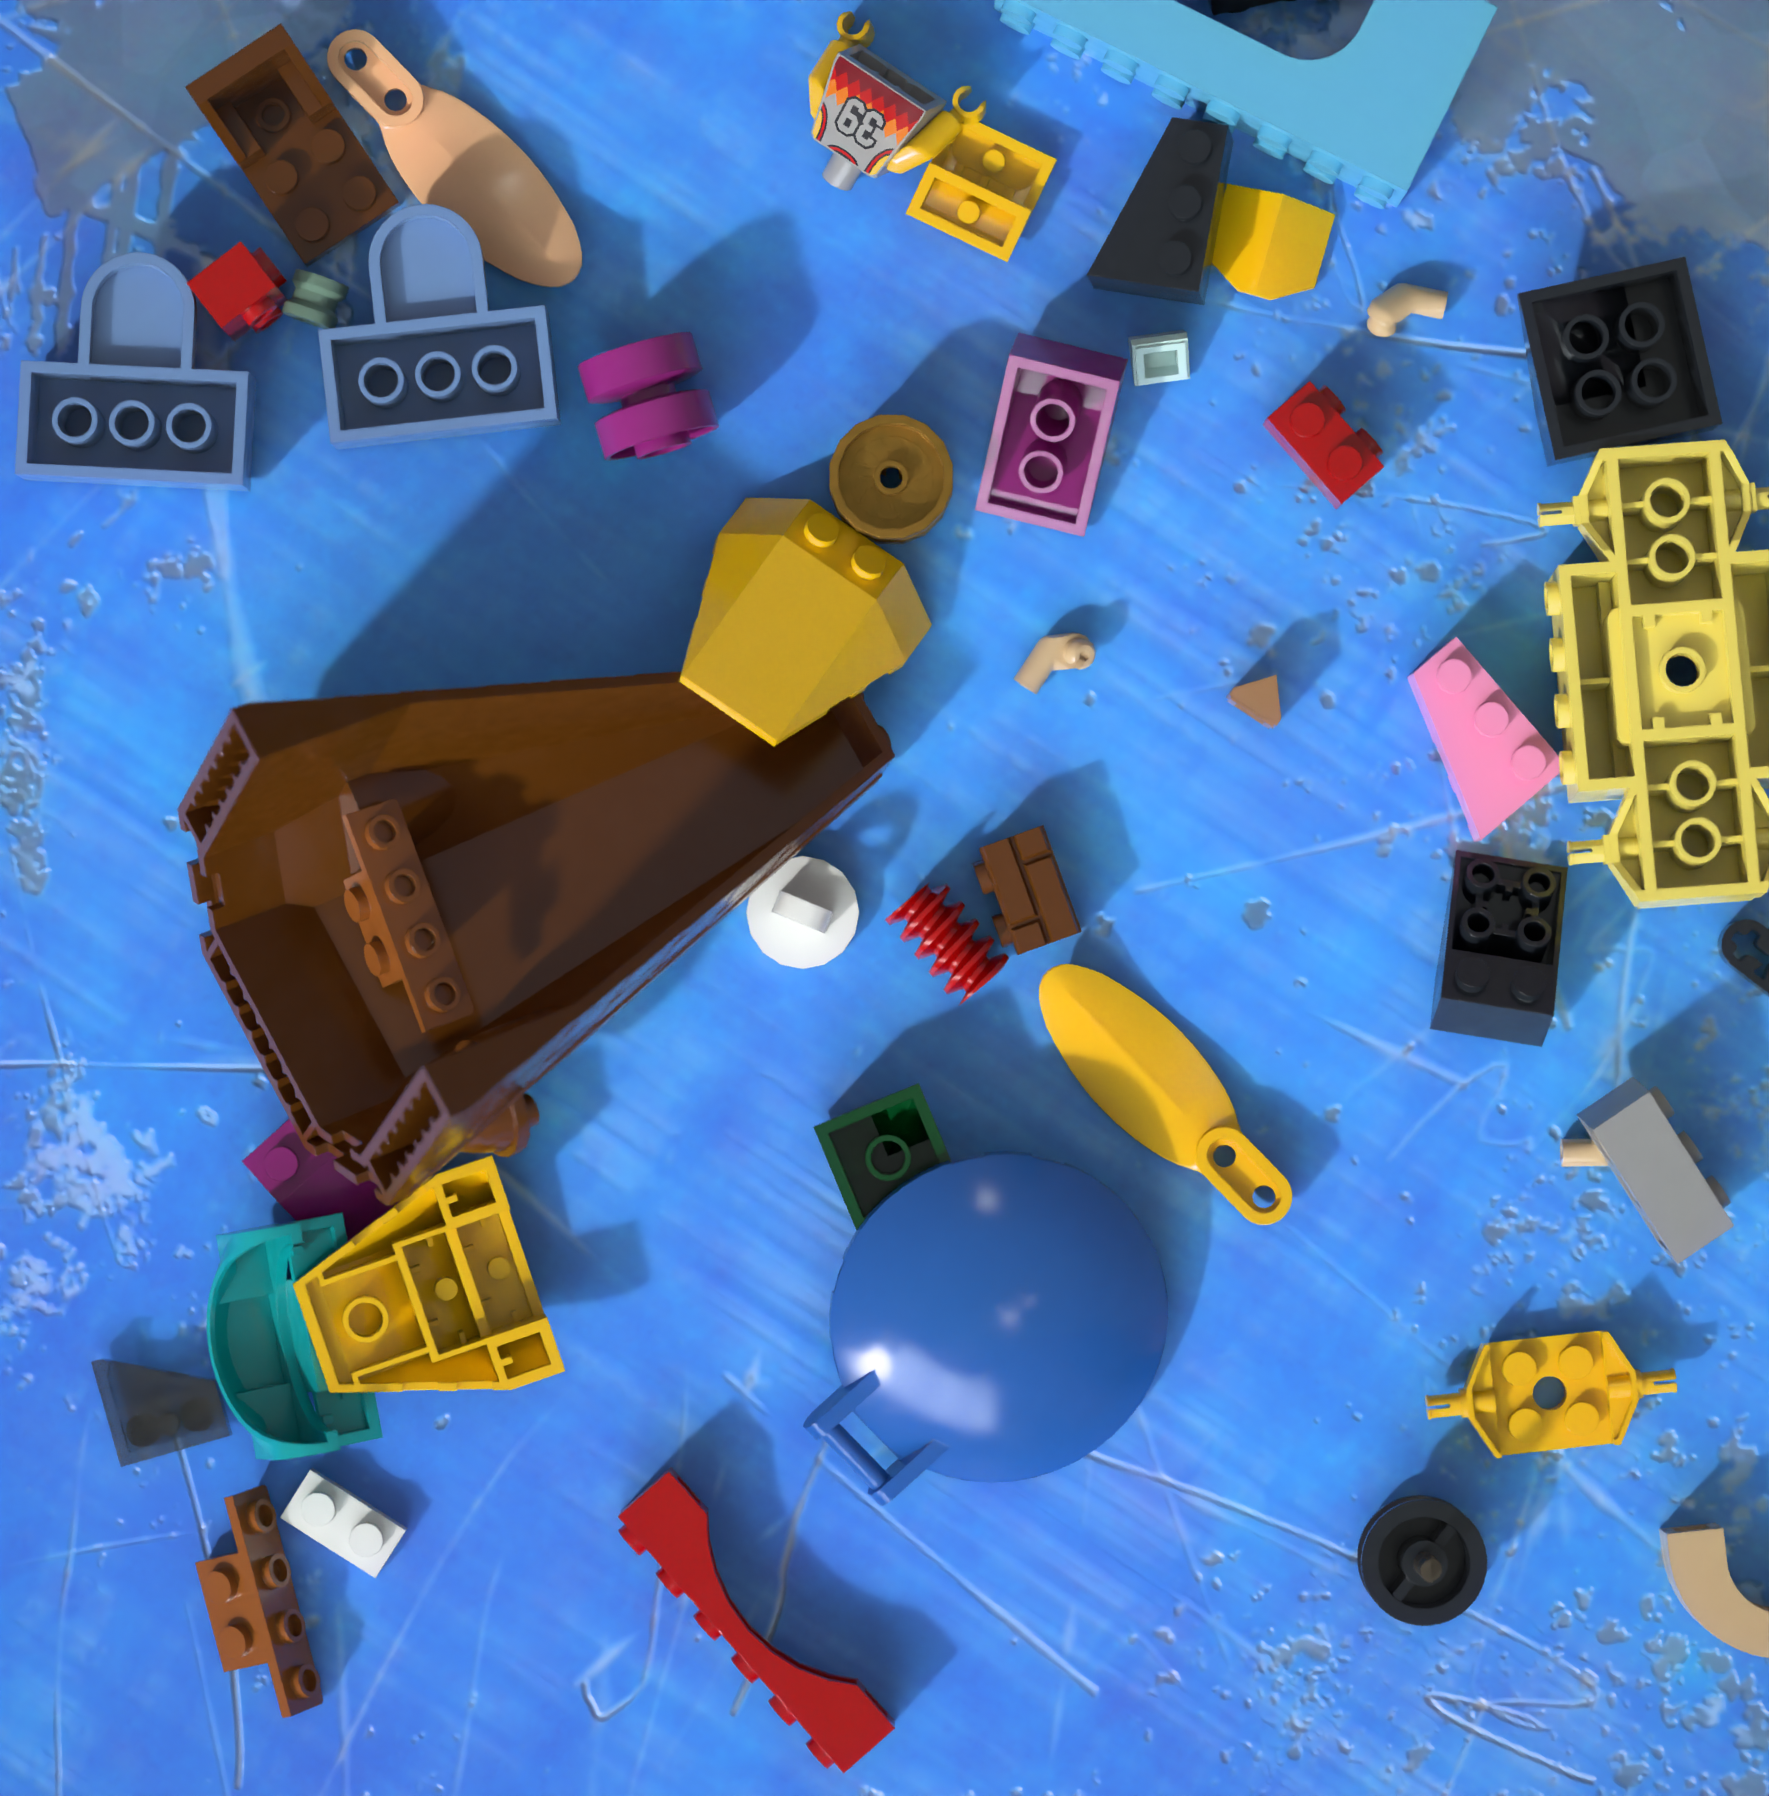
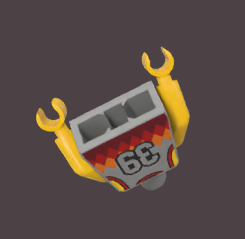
M850 11L844 12L838 17L837 30L840 38L830 41L808 77L810 114L814 118L811 136L815 141L833 152L822 176L829 184L845 191H851L861 171L873 178H878L889 172L903 174L934 158L961 132V123L969 125L978 123L983 119L987 108L985 100L975 111L966 112L962 110L959 106L960 102L972 91L971 86H962L953 95V108L949 112L943 110L947 101L867 49L875 37L874 27L870 20L864 23L861 32L854 35L848 34L849 29L855 22V16Z

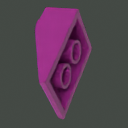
M1018 332L1008 357L975 510L1084 537L1128 359Z
M290 1119L242 1161L296 1221L334 1213H343L347 1241L400 1202L398 1201L387 1206L376 1198L375 1188L379 1186L371 1180L357 1185L336 1171L333 1160L337 1159V1157L329 1151L315 1156L306 1150Z

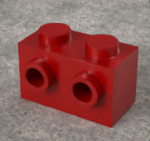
M241 241L187 282L188 286L218 325L234 342L250 329H253L258 334L274 324L283 315L279 307L287 300L279 289L287 280L261 247L251 253Z
M1309 381L1267 417L1263 426L1332 506L1338 509L1385 467L1378 460L1383 451L1366 430L1360 428L1357 432H1354L1340 415L1346 411V408L1326 385H1323L1318 390Z

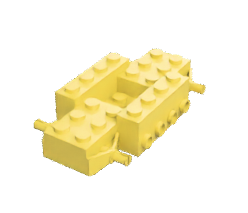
M1725 439L1599 449L1578 496H1573L1571 502L1537 503V516L1540 515L1537 519L1539 527L1572 524L1573 527L1578 526V530L1599 560V562L1558 565L1548 582L1544 583L1545 610L1547 616L1552 617L1553 638L1549 639V659L1551 671L1557 674L1558 694L1554 695V715L1557 729L1561 728L1563 741V751L1559 752L1561 783L1567 786L1568 803L1622 800L1607 835H1603L1600 840L1567 841V853L1589 851L1588 853L1569 854L1567 856L1568 864L1603 862V865H1608L1637 909L1751 901L1754 898L1762 897L1769 889V798L1764 789H1769V549L1736 552L1751 513H1756L1757 510L1769 509V487L1755 488V483H1749ZM1682 656L1694 663L1697 676L1693 684L1682 687L1673 684L1668 679L1666 664L1671 658Z

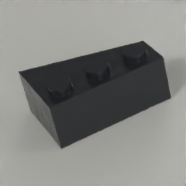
M1172 117L1087 274L1094 289L1199 305L1205 304L1233 147V138L1228 125Z

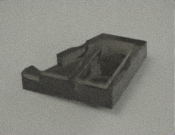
M105 1358L91 1362L121 1467L232 1435L227 1412L216 1379Z

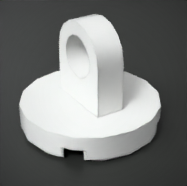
M799 856L789 860L749 896L746 914L750 934L764 954L781 965L806 969L825 965L844 952L855 935L859 908L855 890L843 872L825 860Z

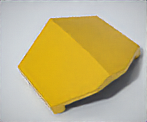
M1227 184L1223 197L1212 265L1219 270L1238 292L1271 301L1298 292L1312 290L1315 288L1335 214L1285 194Z

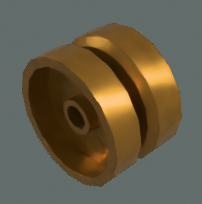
M877 415L857 423L839 441L830 461V496L839 518L870 541L877 544H905L926 535L943 518L952 497L953 464L944 442L927 424L906 415ZM887 468L899 470V479L902 482L898 487L889 489L881 483L880 475L886 476Z

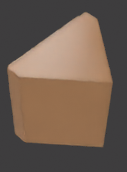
M1277 675L1234 687L1226 696L1227 702L1268 729L1276 727L1281 720Z

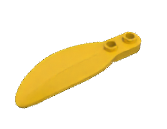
M1060 964L1047 970L1039 984V1000L1046 1027L1068 1067L1097 1105L1125 1132L1155 1154L1172 1163L1198 1171L1204 1175L1248 1221L1257 1225H1271L1283 1219L1292 1204V1190L1289 1182L1243 1135L1235 1109L1224 1086L1208 1062L1187 1037L1147 1001L1100 972L1073 964ZM1221 1146H1229L1235 1151V1161L1228 1167H1221L1214 1161V1152ZM1262 1186L1271 1188L1275 1193L1274 1203L1267 1208L1258 1207L1253 1201L1255 1190Z

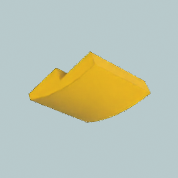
M980 122L971 125L961 123V132L929 162L905 214L1008 262L1057 159Z

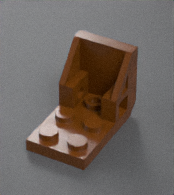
M281 23L185 86L236 163L243 170L306 267L312 265L401 206Z

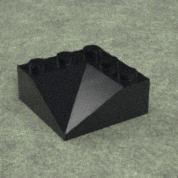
M1685 257L1517 294L1535 414L1547 467L1594 457L1598 450L1603 448L1653 444L1712 431L1722 424Z

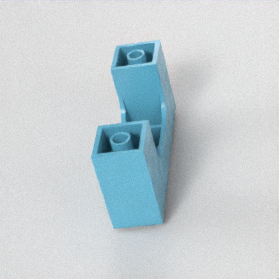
M1175 0L994 1V10L1002 13L999 20L1008 27L1030 35L1032 29H1035L1053 38L1050 45L1071 58L1080 60L1084 53L1102 62L1101 71L1111 78L1129 85L1133 79L1141 81L1154 88L1151 95L1160 102L1176 109H1182L1185 103L1205 113L1202 118L1204 122L1228 125L1231 134L1236 128L1254 137L1253 146L1272 157L1283 159L1287 153L1305 162L1303 170L1320 181L1334 184L1337 178L1356 187L1354 195L1358 199L1379 209H1384L1387 203L1397 208L1407 193L1498 9L1497 6L1485 0H1374L1358 33L1346 47L1325 58L1302 60L1284 55Z

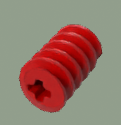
M928 883L888 916L885 921L889 925L903 920L908 922L900 935V939L903 942L919 937L922 939L914 955L920 960L935 954L937 958L929 973L932 977L950 972L951 976L943 990L947 994H951L964 989L966 993L959 1004L961 1005L1004 968L1009 957L1006 953H1002L988 958L986 955L995 940L989 935L974 941L972 937L980 922L974 918L959 923L957 920L965 907L964 903L958 901L944 906L943 901L951 888L945 883L930 889Z

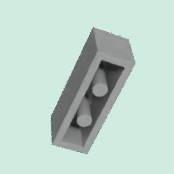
M1632 1077L1578 1113L1577 1117L1659 1246L1679 1264L1734 1227L1723 1209L1731 1204L1723 1188L1712 1175L1705 1179L1699 1171L1696 1163L1701 1161L1703 1157L1685 1131L1677 1135L1667 1119L1675 1113L1662 1092L1656 1086L1648 1090Z

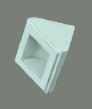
M1176 330L1128 337L1134 386L1190 379L1186 331Z

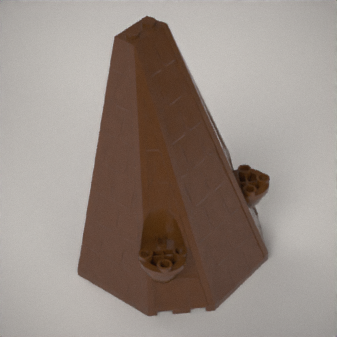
M682 671L645 673L630 676L563 679L548 682L496 684L481 687L400 691L398 693L349 695L332 698L250 702L232 708L177 811L181 830L184 832L190 831L197 844L198 858L186 863L193 902L198 905L207 902L211 930L199 934L202 954L305 1149L315 1156L328 1151L337 1157V1159L333 1160L335 1170L357 1185L371 1180L379 1186L375 1188L376 1198L387 1206L408 1198L459 1152H493L500 1157H510L525 1149L530 1136V1127L539 1123L537 1105L533 1098L525 1092L586 1042L880 780L882 772L893 760L895 754L891 749V741L886 730L877 724L866 705L863 692L852 699L847 697L831 707L826 715L776 746H772L679 682ZM391 799H395L399 803L475 1009L474 1013L468 1017L423 1033L421 1032L403 981L382 988L379 977L373 975L369 970L364 957L366 942L359 923L354 922L349 916L344 902L346 888L343 880L362 870L342 817Z

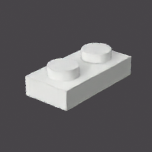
M314 1468L310 1469L280 1516L287 1523L374 1578L378 1576L408 1529Z

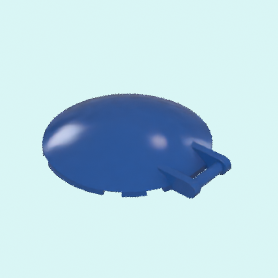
M997 1151L984 1152L983 1156L966 1158L950 1163L948 1160L918 1173L888 1194L869 1213L855 1232L842 1257L844 1261L838 1273L835 1289L831 1292L829 1309V1336L834 1362L842 1385L807 1417L803 1427L815 1440L822 1438L869 1486L868 1494L880 1506L892 1501L926 1469L947 1477L966 1481L988 1483L1013 1482L1045 1475L1080 1460L1111 1438L1127 1422L1142 1402L1160 1365L1168 1326V1297L1161 1263L1150 1237L1136 1215L1118 1195L1092 1175L1068 1163L1061 1164L1053 1160L1032 1156L1031 1153ZM851 1412L898 1458L886 1470L840 1424Z

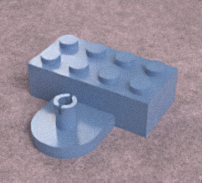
M418 204L403 208L387 218L373 237L368 258L375 324L318 330L330 443L339 450L561 425L550 318L546 306L539 305L489 311L481 244L472 227L454 211L433 204Z
M143 252L125 253L108 260L93 273L83 291L80 310L78 363L21 360L15 474L30 481L232 491L251 490L256 378L248 371L195 369L196 297L187 284V278L172 263L157 255Z

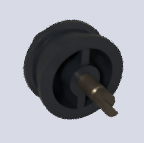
M1411 1495L1389 1502L1369 1519L1359 1539L1357 1566L1365 1589L1383 1611L1407 1624L1432 1626L1456 1618L1472 1605L1485 1581L1487 1554L1479 1531L1471 1520L1458 1508L1436 1497Z

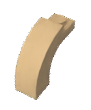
M1716 1523L1660 1528L1661 1552L1668 1580L1675 1595L1692 1618L1715 1637L1735 1649L1769 1658V1606L1759 1605L1747 1600L1733 1583L1727 1564L1724 1528Z

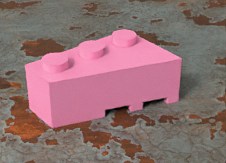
M1457 637L1447 642L1407 677L1433 743L1436 744L1445 766L1453 792L1456 793L1474 842L1485 838L1560 773L1559 755Z

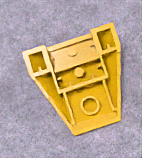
M746 497L715 540L709 574L704 582L701 594L703 597L697 619L693 625L679 682L772 746H776L826 715L831 707L847 697L852 699L863 692L867 685L886 673L890 675L902 668L932 624L904 563L811 499Z
M492 1155L437 1173L412 1195L401 1200L292 1283L330 1393L403 1392V1390L457 1391L462 1389L513 1390L565 1371L548 1318L543 1311L509 1211L510 1206Z

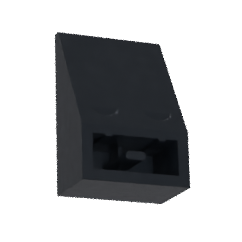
M1456 850L1435 977L1430 1029L1542 1047L1554 1017L1567 867Z

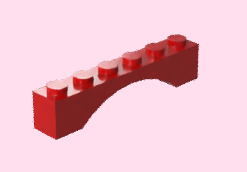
M672 1467L666 1470L620 1511L618 1518L624 1525L618 1529V1532L638 1555H642L647 1550L661 1565V1568L655 1572L660 1581L676 1598L685 1593L699 1609L693 1615L697 1623L714 1641L721 1635L736 1651L731 1657L734 1665L752 1684L759 1678L774 1694L768 1700L771 1707L789 1726L796 1721L800 1723L812 1737L805 1743L806 1746L825 1768L828 1769L835 1763L845 1773L895 1729V1720L858 1678L830 1674L800 1663L770 1644L748 1623L730 1598L717 1569L710 1540L708 1508Z

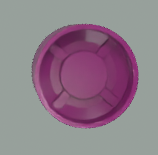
M691 332L667 334L638 341L604 352L578 365L588 403L606 404L620 401L622 405L621 409L611 412L595 422L603 455L607 461L637 456V459H646L670 453L692 444V439L708 434L719 427L709 390L691 389L677 392L675 385L692 378L702 371V365Z

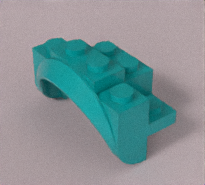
M334 1213L282 1224H270L216 1235L220 1263L210 1289L207 1306L209 1354L216 1380L225 1401L239 1422L252 1436L256 1459L284 1460L341 1450L340 1446L383 1438L375 1392H329L292 1284L348 1242L343 1213ZM288 1260L292 1277L287 1279ZM307 1392H312L315 1410L313 1408V1405L309 1399Z

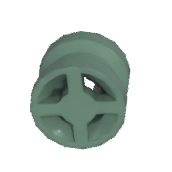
M296 269L292 279L295 285L293 296L284 302L281 312L291 318L319 328H336L338 319L335 311L338 302L346 299L349 287L324 276Z

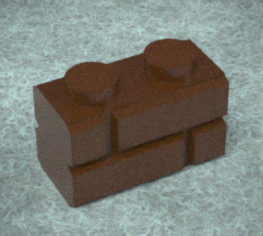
M1044 825L979 848L982 860L974 862L972 865L983 895L994 892L1001 913L991 917L1002 948L1013 945L1016 955L1082 932Z

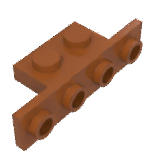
M391 799L344 815L342 818L362 870L343 880L346 888L344 902L349 916L354 922L359 923L366 942L364 957L369 970L373 975L379 977L382 988L403 981L422 1033L472 1015L475 1011L398 801Z
M261 1485L224 1498L238 1551L209 1557L195 1562L224 1672L268 1663L282 1718H286L322 1704L323 1695L320 1688V1677L315 1668L305 1632V1621L300 1613L292 1583L290 1564L286 1559L276 1523V1512L271 1503L267 1487Z

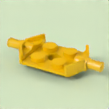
M1606 1330L1481 1343L1464 1388H1459L1458 1393L1425 1395V1405L1448 1404V1406L1426 1408L1428 1420L1461 1415L1462 1418L1467 1417L1493 1456L1502 1458L1503 1455L1603 1444L1621 1445L1639 1398L1650 1394L1677 1393V1383L1672 1381L1654 1384L1655 1381L1676 1379L1674 1368L1640 1372L1639 1369L1632 1367L1611 1334ZM1547 1376L1558 1378L1564 1387V1396L1561 1402L1552 1408L1538 1406L1533 1398L1535 1384L1541 1378Z

